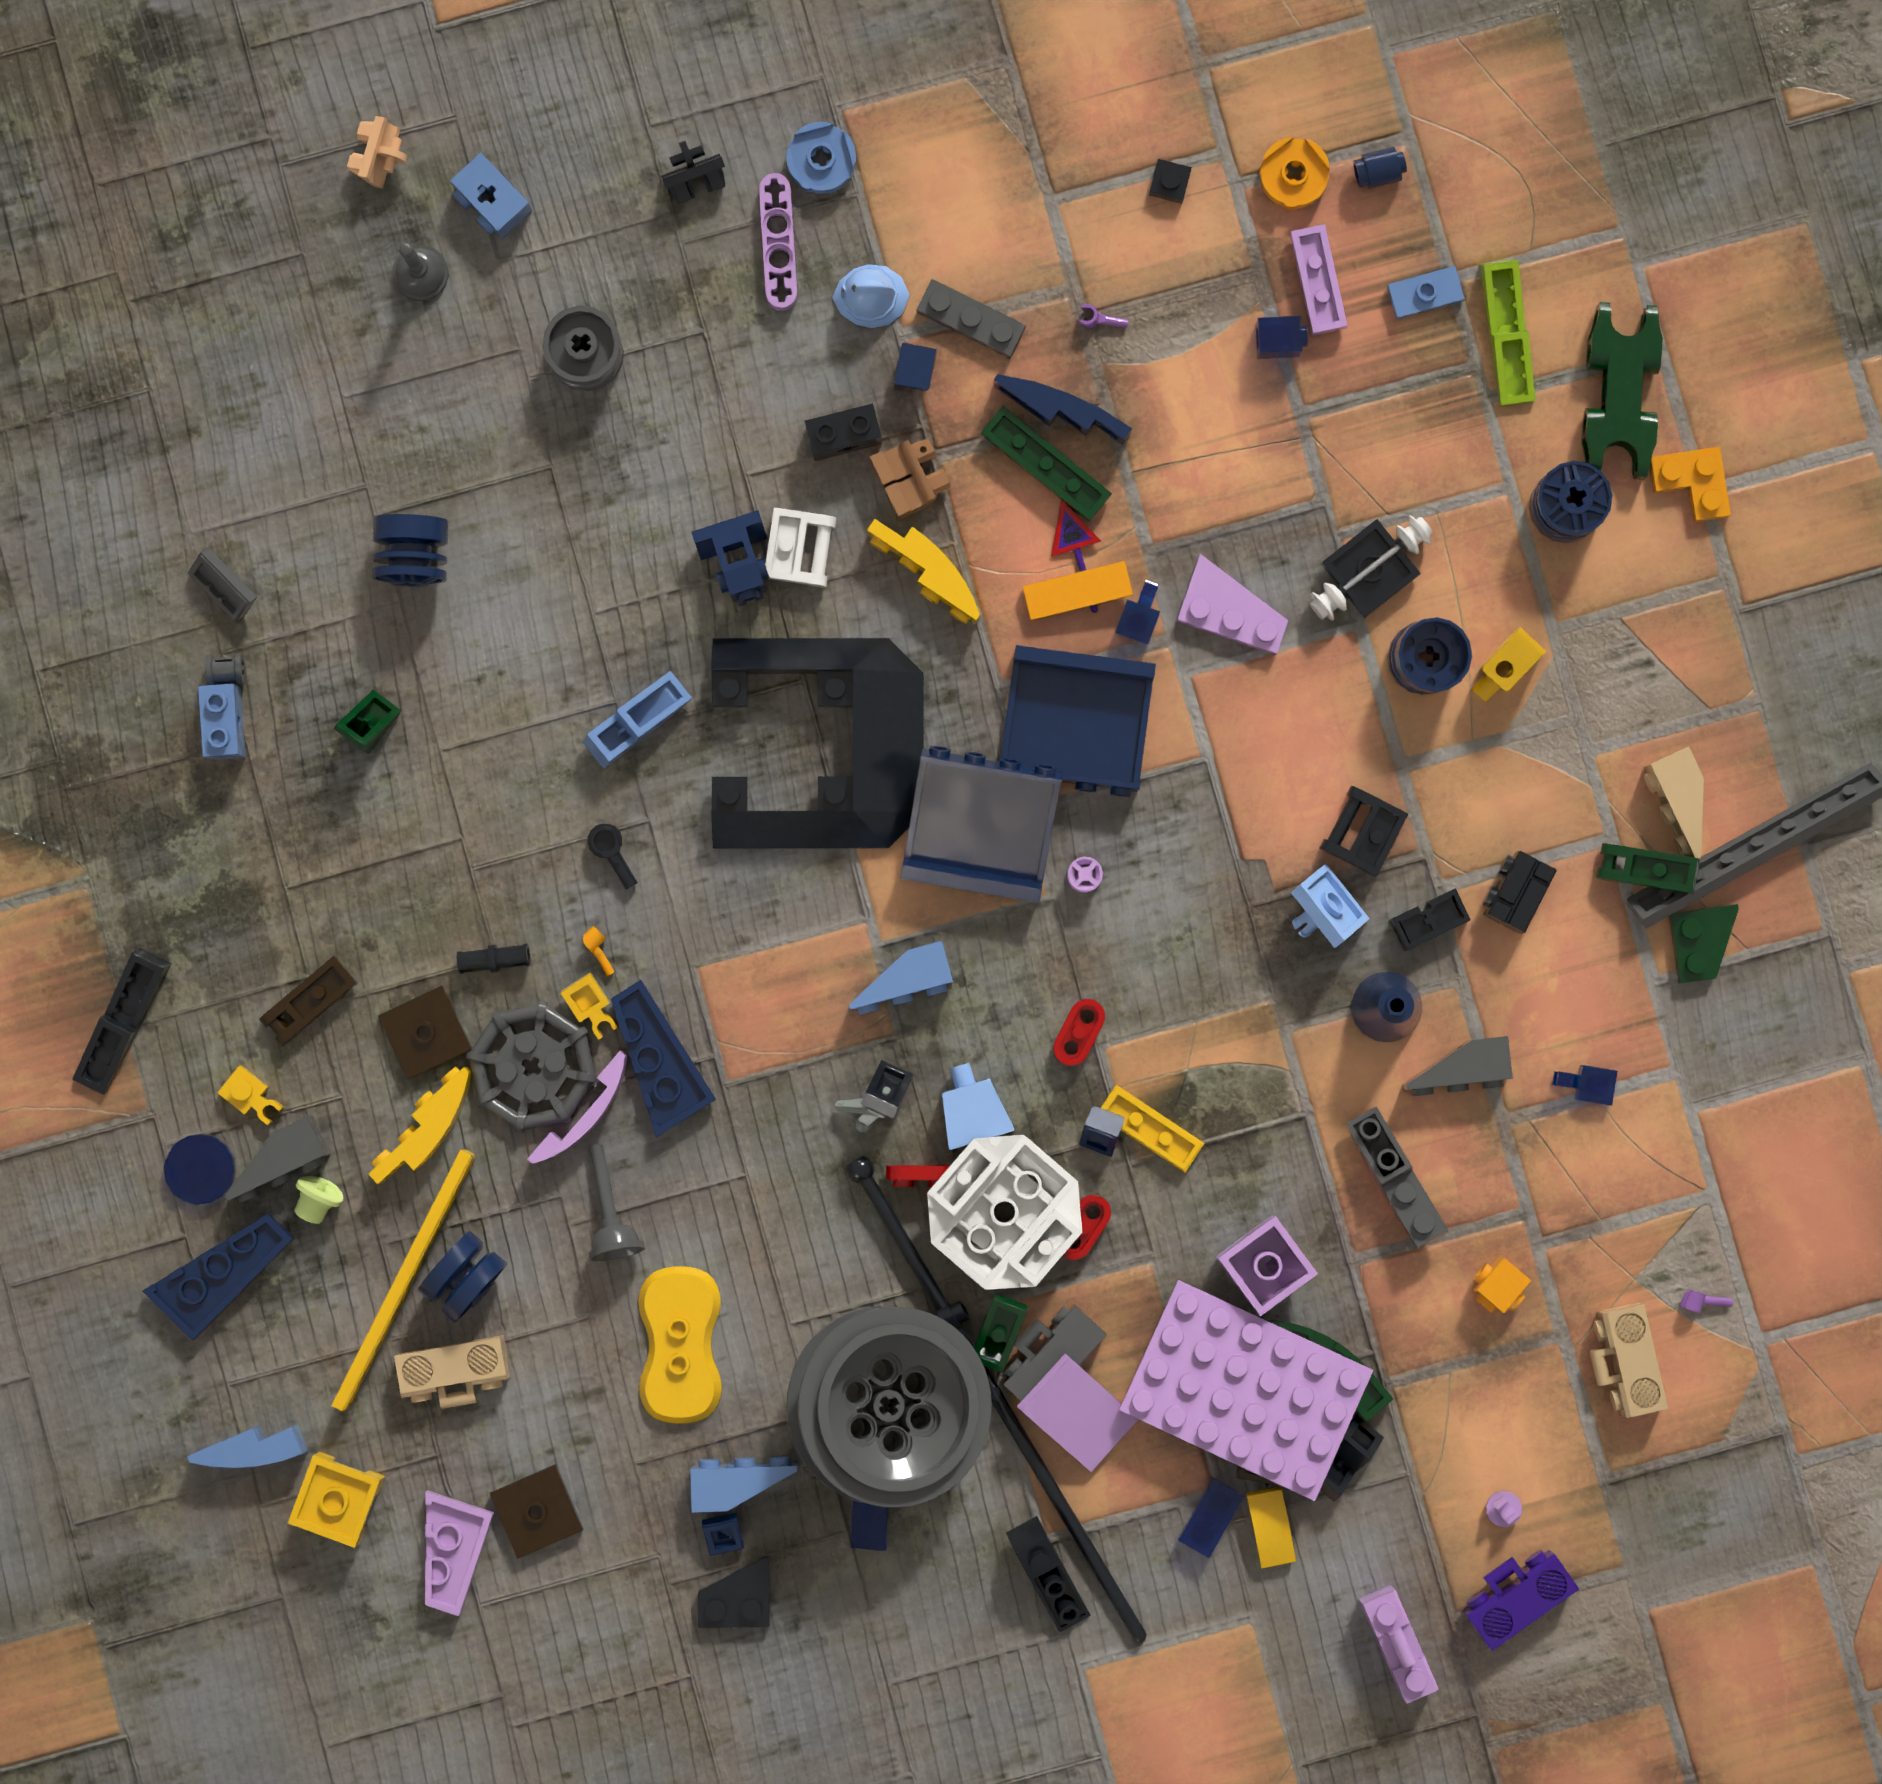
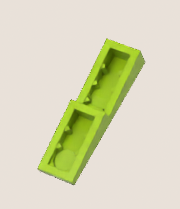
M1519 260L1479 264L1499 404L1509 405L1536 401L1529 331L1525 327Z

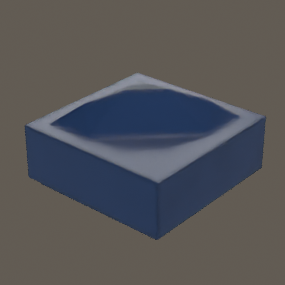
M737 1513L702 1520V1529L709 1556L744 1549V1540Z

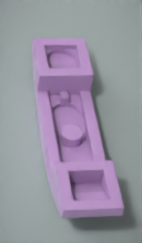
M619 1051L599 1074L597 1079L606 1085L607 1088L569 1133L562 1139L555 1132H550L527 1160L535 1164L561 1154L578 1143L599 1123L619 1091L626 1070L627 1054Z

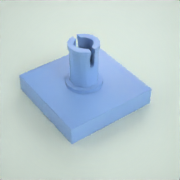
M1324 864L1291 891L1292 895L1305 910V912L1295 917L1292 921L1295 930L1304 923L1308 924L1298 932L1302 937L1310 936L1313 931L1319 928L1332 946L1336 948L1370 919L1327 864Z

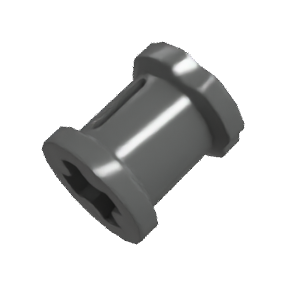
M236 654L235 657L214 658L212 655H207L205 657L207 685H215L222 682H237L239 685L245 684L246 674L243 654Z

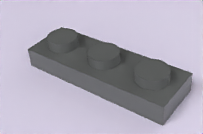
M931 279L916 309V313L1008 358H1011L1026 328L1025 324L934 279Z

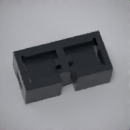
M1456 888L1427 901L1429 909L1423 912L1417 906L1389 919L1404 951L1412 949L1471 920ZM1453 895L1456 899L1455 902L1460 910V913H1463L1464 918L1460 917L1456 909V906L1452 900ZM1400 920H1401V924H1402V926H1403V928H1404V930H1405V932H1406V934H1407V936H1408L1409 941H1411L1410 944H1409V942H1408V940H1407V938H1406V936H1405V934H1404V932H1403V929H1402V927H1401V925H1400V923H1399Z

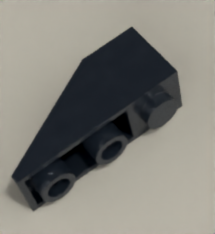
M1038 1516L1006 1532L1016 1556L1059 1632L1091 1616Z

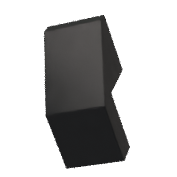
M1358 1415L1351 1420L1320 1489L1332 1501H1336L1343 1494L1354 1474L1370 1461L1384 1439L1382 1435Z

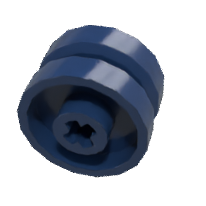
M471 1231L467 1232L447 1252L418 1287V1291L430 1302L440 1299L451 1289L452 1292L442 1305V1312L454 1323L471 1307L474 1308L482 1300L507 1265L495 1252L486 1254L476 1265L473 1264V1261L483 1249V1242Z

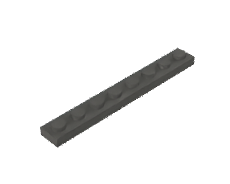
M1870 763L1700 858L1694 895L1647 887L1627 898L1629 908L1647 929L1882 798V774Z

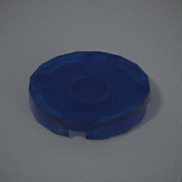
M206 1134L187 1136L176 1142L168 1153L164 1164L165 1181L171 1192L185 1202L195 1205L213 1203L223 1197L233 1185L236 1175L235 1157L228 1145L217 1137Z

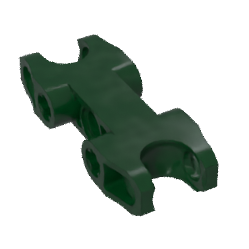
M1599 302L1596 306L1591 332L1587 339L1586 368L1587 370L1603 371L1601 409L1585 408L1583 415L1581 444L1585 463H1589L1601 471L1605 449L1610 446L1623 447L1632 457V474L1634 479L1637 480L1647 478L1652 454L1657 443L1658 415L1656 412L1641 411L1643 373L1658 374L1661 366L1663 338L1657 306L1647 305L1641 315L1639 333L1626 336L1617 332L1612 325L1610 303Z

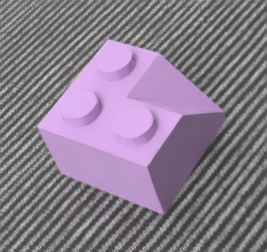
M1274 1215L1269 1216L1215 1256L1259 1316H1262L1318 1274Z

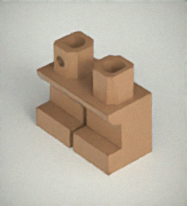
M929 439L910 444L909 440L895 448L870 456V463L883 490H885L887 499L898 522L935 503L936 496L950 488L951 484L943 468L926 476L921 467L922 464L937 458Z

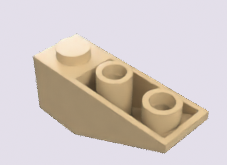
M1688 746L1645 766L1647 774L1644 775V780L1652 794L1657 793L1662 803V806L1659 807L1660 814L1666 825L1672 824L1677 835V838H1674V842L1680 855L1700 859L1702 852L1704 777Z

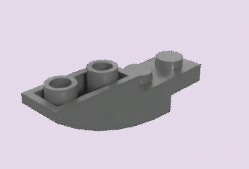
M1377 1106L1347 1122L1346 1126L1364 1161L1416 1249L1419 1250L1447 1234V1227L1413 1172L1412 1165Z

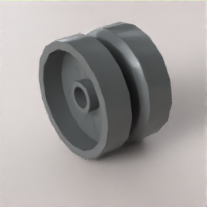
M575 306L564 309L552 318L544 332L542 347L546 361L558 380L572 389L591 391L602 388L616 377L622 366L624 349L618 330L605 313L594 307ZM582 345H588L590 348L587 352L582 349L578 351Z

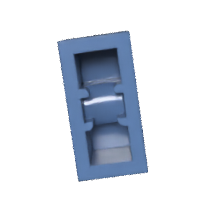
M481 152L450 180L453 188L456 190L452 193V196L465 210L471 206L478 213L479 217L475 220L489 235L495 231L502 239L532 211L527 200ZM485 193L494 196L495 201L492 204L487 200H483L482 196Z
M235 684L198 686L203 757L209 760L246 758L241 688Z

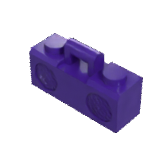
M1542 1550L1533 1553L1525 1560L1527 1566L1522 1569L1513 1557L1509 1558L1483 1577L1492 1591L1487 1594L1481 1591L1467 1601L1469 1607L1464 1609L1463 1613L1491 1651L1579 1590L1576 1583L1552 1551L1548 1550L1544 1553ZM1515 1573L1517 1578L1500 1589L1498 1584Z

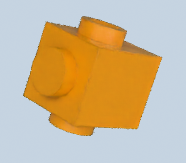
M1499 1256L1491 1266L1486 1263L1476 1273L1473 1279L1477 1283L1472 1289L1479 1294L1475 1300L1490 1313L1495 1309L1501 1313H1505L1507 1309L1512 1312L1525 1298L1522 1292L1531 1280L1508 1260Z

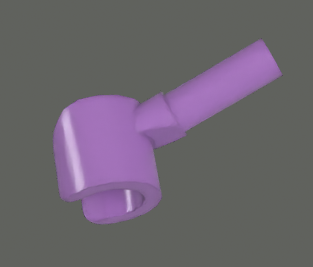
M1084 304L1080 307L1083 311L1094 313V317L1090 321L1078 319L1080 324L1087 329L1094 328L1098 324L1127 328V319L1100 314L1091 304Z
M1688 1290L1684 1293L1680 1306L1700 1314L1703 1303L1732 1307L1733 1299L1712 1297Z

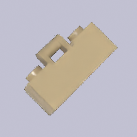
M1636 1302L1597 1311L1598 1320L1594 1321V1329L1598 1341H1604V1346L1606 1347L1589 1352L1597 1386L1614 1385V1390H1610L1614 1411H1620L1621 1416L1630 1418L1668 1409L1645 1305ZM1607 1355L1612 1357L1615 1370L1613 1375H1609L1605 1357Z
M504 1335L398 1353L394 1356L401 1398L411 1396L412 1403L433 1399L432 1392L438 1391L441 1409L477 1403L475 1385L481 1384L482 1390L503 1387L502 1380L510 1378ZM465 1382V1391L447 1394V1385Z

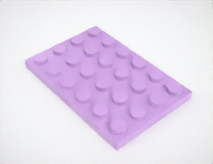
M1178 1280L1119 1410L1315 1501L1373 1370Z

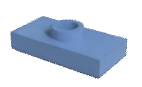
M1455 266L1387 285L1396 320L1460 303L1465 299Z

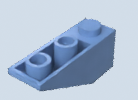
M942 941L907 950L849 1004L850 1010L858 1009L859 1015L880 1010L878 1003L892 999L893 1006L913 1001V993L926 990L927 996H932L948 991L946 984L953 983Z
M789 1456L770 1457L769 1463L755 1464V1458H735L733 1465H720V1459L698 1460V1466H692L690 1469L692 1513L729 1511L797 1472L799 1462H791V1457Z

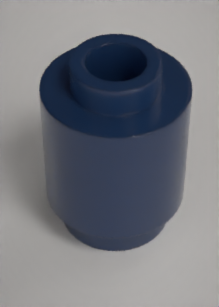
M1395 147L1362 154L1361 159L1353 160L1354 174L1359 188L1367 186L1368 189L1399 182L1402 181V173L1407 172L1403 152L1397 153Z

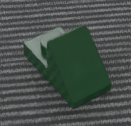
M995 1293L974 1346L983 1366L1002 1373L1004 1372L1027 1313L1028 1305Z

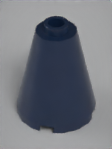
M1380 972L1369 976L1359 984L1353 996L1351 1012L1355 1024L1364 1035L1380 1042H1395L1408 1036L1418 1025L1422 1014V1001L1417 988L1409 979L1393 972ZM1392 1000H1394L1396 1003V1012L1392 1011L1390 1008V1003Z

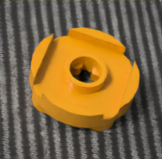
M1286 137L1275 142L1266 151L1259 169L1260 183L1265 194L1274 203L1281 205L1287 210L1303 208L1313 204L1322 196L1329 180V160L1325 152L1318 144L1308 139L1302 140ZM1292 165L1294 168L1301 166L1303 168L1300 174L1302 179L1299 181L1295 179L1289 180L1286 176L1288 174L1286 167Z

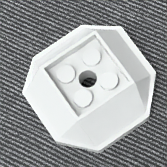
M1025 1135L974 1138L927 1192L931 1243L985 1290L1036 1287L1082 1233L1078 1181ZM1003 1201L1011 1203L1015 1210L1013 1218L1007 1222H1001L994 1216L995 1206Z

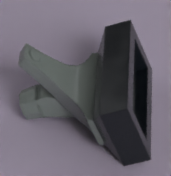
M881 1060L864 1097L836 1101L835 1108L839 1112L861 1114L856 1119L855 1129L866 1133L871 1129L873 1122L878 1117L894 1118L913 1074Z

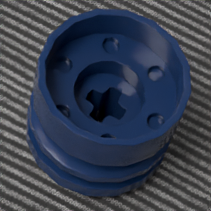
M1570 461L1559 464L1537 483L1531 493L1529 511L1533 524L1541 534L1552 541L1570 543L1582 540L1604 522L1611 510L1613 496L1609 481L1599 469L1589 463ZM1570 494L1572 496L1578 495L1580 501L1577 504H1568L1566 498Z
M387 514L374 517L373 541L389 546V551L373 554L372 560L374 562L388 565L372 568L373 579L406 587H422L428 584L447 581V572L445 570L431 568V566L447 564L446 556L431 552L432 548L448 544L447 519L415 514Z
M1435 617L1422 619L1401 629L1390 643L1387 659L1389 671L1397 684L1408 692L1425 695L1449 690L1460 683L1469 671L1472 651L1470 641L1462 628L1450 620ZM1425 651L1428 655H1433V661L1427 664L1425 660L1419 659V654Z

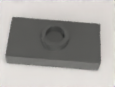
M209 547L200 552L188 571V574L235 622L245 617L257 599V596Z

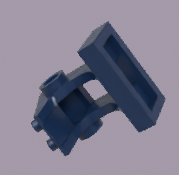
M759 510L692 531L701 560L718 556L722 571L716 573L722 593L729 592L732 601H737L739 606L747 604V601L753 599L758 601L764 598L762 593L766 592L763 580L769 579V575L763 558L756 560L751 546L753 543L768 539ZM745 547L747 559L731 564L727 563L724 553Z

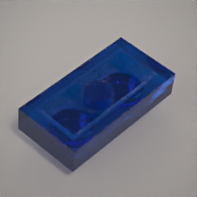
M1212 1477L1177 1538L1178 1541L1210 1558L1242 1502L1244 1495Z

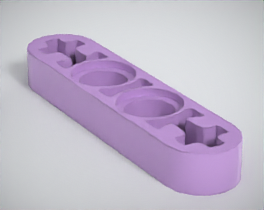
M771 173L762 179L759 186L765 292L767 301L772 308L777 311H786L795 305L798 296L791 188L785 176ZM777 182L779 188H785V191L779 192L780 207L787 205V209L776 207L765 210L766 206L773 207L771 193L765 192V190L771 189V183ZM774 216H781L787 221L786 230L780 234H774L767 228L769 219ZM778 250L786 252L790 258L788 265L781 269L773 267L769 262L771 254ZM791 274V278L784 277L785 290L792 292V294L786 296L785 302H779L778 297L772 296V293L778 291L777 278L770 280V275L782 277Z

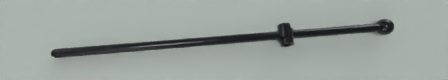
M861 1156L849 1163L846 1168L848 1177L853 1182L862 1185L937 1312L935 1316L955 1327L974 1348L962 1324L970 1319L967 1309L960 1300L953 1305L946 1300L872 1176L874 1174V1166L871 1160ZM984 1366L989 1381L992 1404L1133 1639L1137 1643H1143L1147 1635L988 1368Z

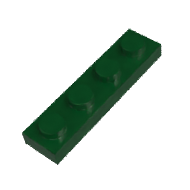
M1004 406L1000 408L981 431V435L1088 522L1093 519L1112 495L1110 491Z

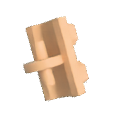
M375 116L374 122H360L357 139L367 144L364 155L358 153L350 155L347 169L373 187L383 189L387 173H393L395 163L406 164L408 159L407 154L399 151L402 144V139L398 138L401 129L390 124L386 118Z

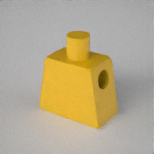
M1517 627L1480 667L1485 674L1474 684L1471 690L1485 703L1500 688L1507 693L1546 651L1521 627ZM1503 661H1508L1512 669L1505 677L1499 676L1496 668Z

